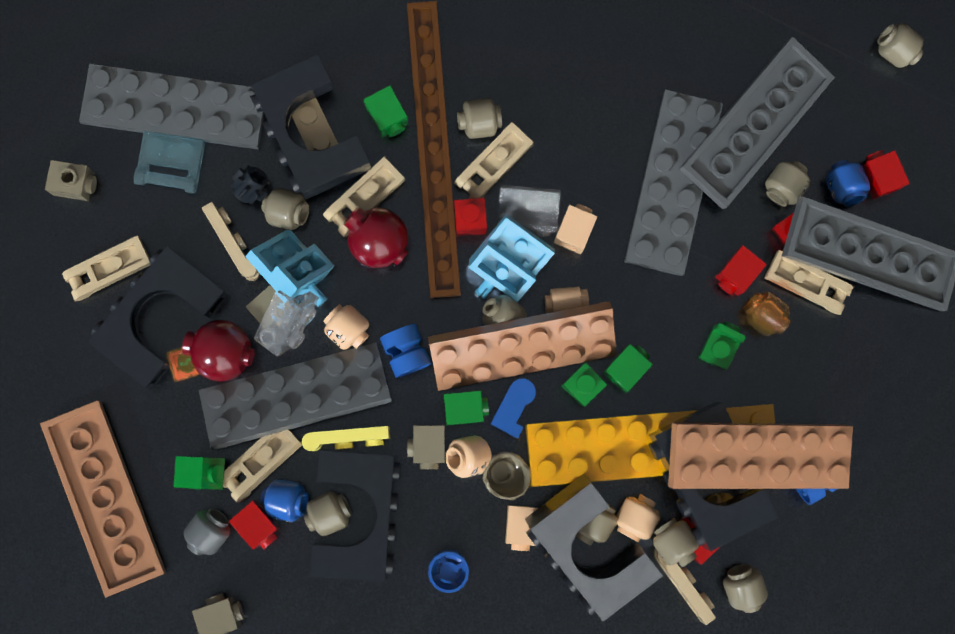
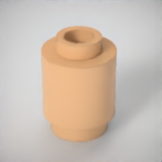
M579 286L550 289V295L544 296L546 313L589 305L587 289H580Z

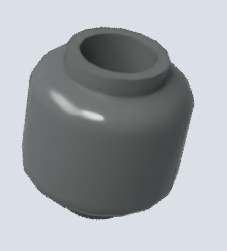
M214 508L199 510L183 532L184 538L187 541V548L196 555L216 554L230 535L229 519L222 512Z

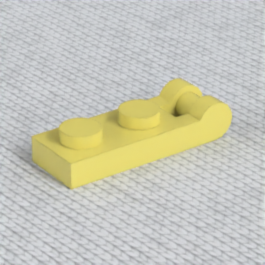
M389 426L310 432L303 436L302 446L308 451H318L325 444H334L335 449L353 448V442L365 441V447L383 446V440L390 439Z

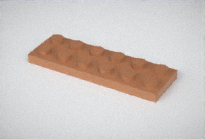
M610 301L428 336L438 391L616 356L613 309Z
M99 400L40 423L105 598L165 574L166 570L102 402Z
M672 422L668 486L673 489H849L853 426L847 424Z

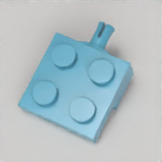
M506 214L469 259V268L485 279L478 289L475 290L478 296L481 295V298L485 299L491 290L496 287L518 302L536 281L538 272L555 254L554 248Z
M285 230L251 249L246 255L250 263L285 302L298 295L307 294L319 307L328 299L316 285L328 275L334 265L315 244L306 248L291 230Z

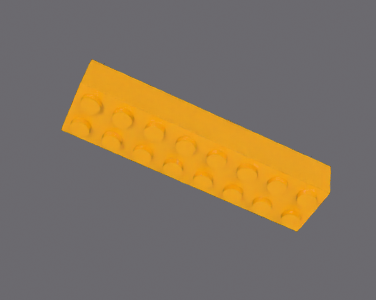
M773 404L726 408L733 423L775 424ZM698 410L525 425L528 465L531 470L530 486L571 484L584 473L591 482L663 476L662 472L666 470L661 459L657 461L649 448V443L652 442L649 434Z

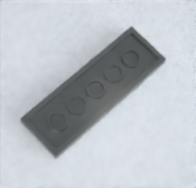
M791 37L679 169L722 209L727 208L835 76L794 37Z
M89 63L79 122L84 125L259 150L265 113L264 111L257 112L250 98L255 92L249 86Z
M665 89L624 260L625 263L678 276L684 275L703 191L679 168L719 122L723 103Z
M806 197L798 198L783 249V257L938 311H947L955 283L954 250Z
M377 343L199 390L212 450L392 402Z

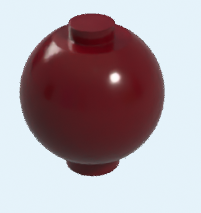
M358 206L343 224L349 229L347 240L352 255L365 266L385 268L392 263L398 265L408 253L405 249L408 244L406 225L395 212L389 209L376 207L364 211Z
M210 321L202 325L197 332L188 331L183 340V355L191 356V363L195 370L203 377L212 381H228L236 378L247 366H251L254 359V349L251 348L248 335L239 325L231 321Z

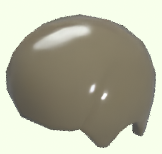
M507 451L498 452L492 455L490 464L485 468L483 482L494 496L500 499L514 500L524 495L531 485V470L519 455Z

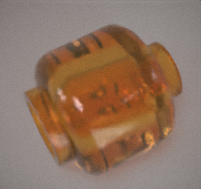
M757 292L744 307L747 324L763 336H771L776 332L781 334L791 322L788 318L790 313L789 305L772 292H764L762 294Z

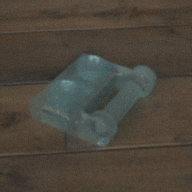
M144 131L138 165L134 172V184L145 186L146 183L175 187L184 189L187 193L195 194L205 142L203 140ZM152 164L188 170V175L181 177L150 172L149 166Z

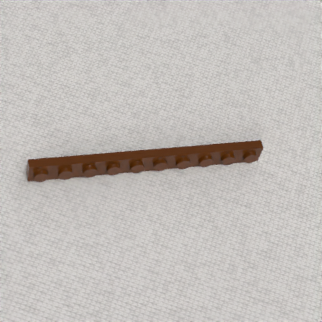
M437 1L407 3L430 297L461 296Z

